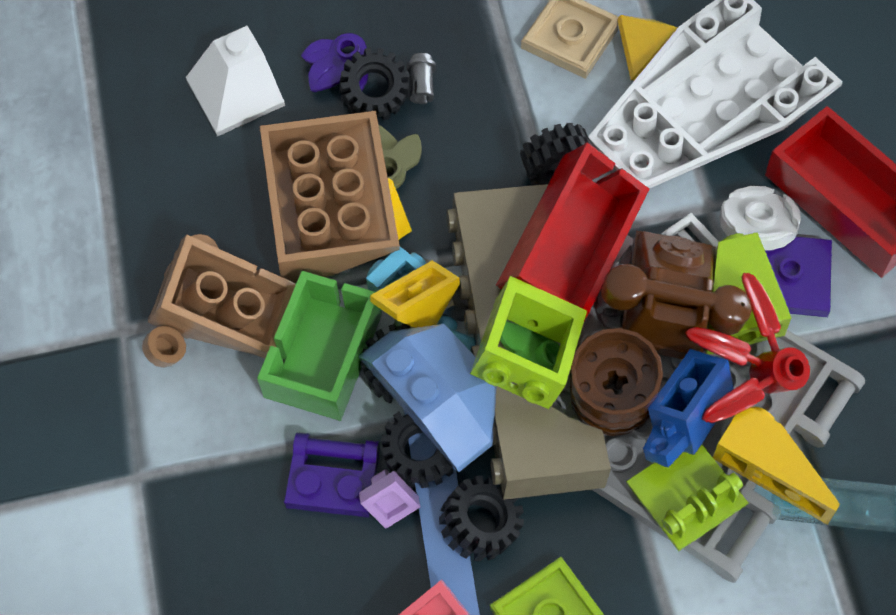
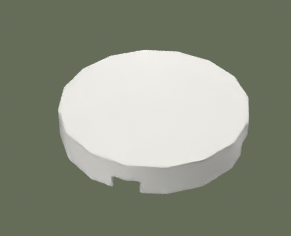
M748 186L736 189L729 194V199L724 200L720 211V225L727 236L736 233L748 235L758 232L764 249L774 250L785 247L795 239L801 222L800 210L789 196L784 194L782 198L774 194L775 189L766 186Z

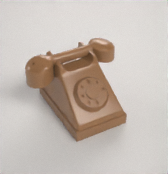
M186 235L181 239L180 245L174 253L173 260L164 272L161 288L148 317V323L157 327L149 332L143 340L142 349L144 356L155 366L171 367L181 360L186 353L185 338L257 355L265 359L270 346L276 347L274 336L296 283L262 268L257 271L256 265L220 250L216 242L207 235Z

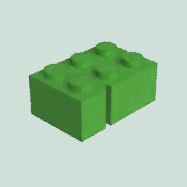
M301 271L274 336L276 347L270 346L257 377L263 397L341 421L361 371L359 355L363 349H368L366 341L370 337L373 339L382 316V310L370 302V295L375 292L344 283L341 289L344 308L340 306L341 300L336 280Z

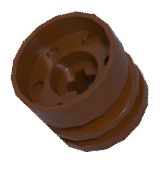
M623 328L603 329L587 337L576 350L571 365V406L582 423L601 429L605 435H625L643 427L650 418L648 407L657 398L663 378L661 358L652 343L639 333ZM614 384L616 389H621V394L615 395L612 389H607L608 385Z

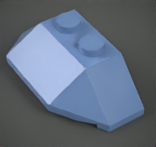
M445 324L390 331L359 355L360 360L458 472L493 445L497 386L490 385L486 381L470 374L476 357Z

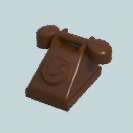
M636 231L633 237L630 264H623L612 268L607 273L601 288V295L605 303L611 308L623 310L620 328L639 333L652 343L658 355L683 359L690 349L703 353V348L686 336L685 332L693 327L707 328L709 321V324L718 332L727 335L736 334L750 318L752 306L748 295L736 286L724 285L715 292H712L715 246L691 241L679 236H665L646 231Z

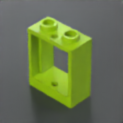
M510 276L495 300L470 374L486 381L490 385L498 386L516 394L530 403L549 409L566 386L587 310ZM506 320H510L560 343L553 371L498 347Z

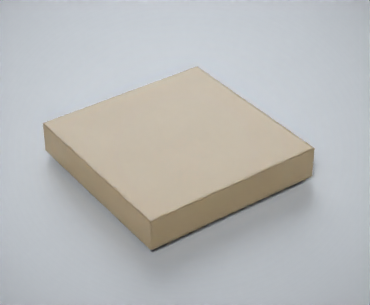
M549 0L521 40V49L586 79L619 30L618 16L584 0Z

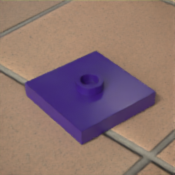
M795 237L785 247L765 250L790 314L828 318L831 309L832 240Z

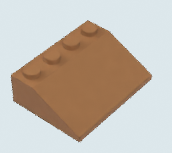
M376 111L260 126L278 264L282 278L297 283L301 271L327 278L400 250Z

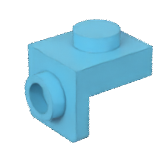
M400 247V250L392 252L385 260H378L370 268L366 277L368 290L379 291L426 264L425 260L417 253L412 252L409 254Z

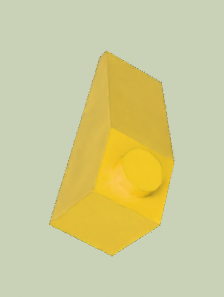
M756 406L750 407L734 416L717 444L713 459L828 525L840 503L783 425L775 421L771 413Z

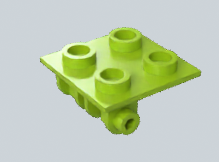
M703 445L700 446L695 455L682 452L669 468L653 463L626 481L627 485L678 552L749 504L739 491L743 487V483L738 475L734 472L730 475L725 474Z

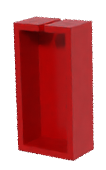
M826 106L772 151L765 176L880 278H883L896 266V164L830 107Z
M588 142L565 154L496 286L502 290L508 278L512 276L587 310L586 320L602 288L606 275L610 271L650 188L623 168L597 180L596 183L593 182V179L613 170L616 163Z

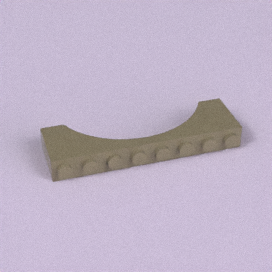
M548 184L454 193L453 208L446 210L448 233H455L456 242H452V256L454 266H461L462 276H458L460 278L458 290L460 299L467 300L469 310L464 311L466 334L474 335L475 346H471L470 352L475 357L495 300L501 292V289L496 284ZM499 341L498 347H501V348L507 350V349L503 346V344L501 343V341ZM497 386L493 423V446L496 458L491 459V475L494 485L501 484L503 500L606 487L611 467L601 429L570 418L553 406L547 409L538 404L530 403L526 399Z

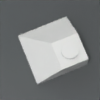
M248 26L214 40L186 76L187 83L217 137L285 106L264 53Z

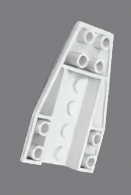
M714 0L677 28L588 137L594 148L616 163L614 166L616 170L623 168L645 186L652 188L784 130L842 85V81L816 57L802 66L759 26L762 8L754 0Z

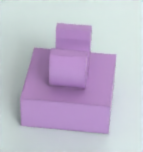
M387 469L381 471L371 478L372 485L359 492L360 504L385 529L420 508L419 496L395 471L391 473Z

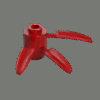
M750 273L742 274V283L751 301L752 311L760 334L763 337H767L771 351L763 352L756 357L749 354L751 347L748 343L730 335L700 327H693L685 332L692 342L740 366L746 365L747 362L751 363L749 369L750 379L708 407L702 416V420L705 422L715 423L743 412L763 400L765 393L773 394L798 390L807 383L810 376L809 361L802 351L793 347L779 349L775 333L780 331L781 325L762 284Z

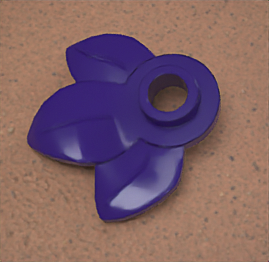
M346 33L338 36L335 40L320 39L311 43L301 55L302 59L312 64L308 74L310 90L312 92H319L340 84L341 72L344 70L345 62L348 59L351 61L353 54L357 51L360 55L364 54V49L367 48L365 41L356 34ZM349 46L355 48L354 51L349 54H345L342 52L344 48ZM368 74L363 76L359 82L362 91L368 81Z

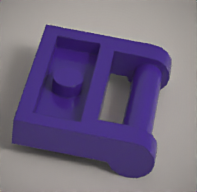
M296 432L284 500L286 508L370 518V513L360 504L359 492L372 485L371 478L377 473L380 442L366 440V443L362 444L310 438L309 433ZM308 455L362 460L363 468L360 471L307 465Z

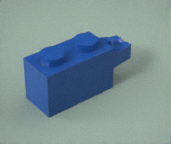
M692 349L688 351L658 393L657 398L648 407L653 429L643 447L646 460L669 468L682 452L695 455L716 424V422L709 423L702 420L703 413L714 402L734 389L728 360Z

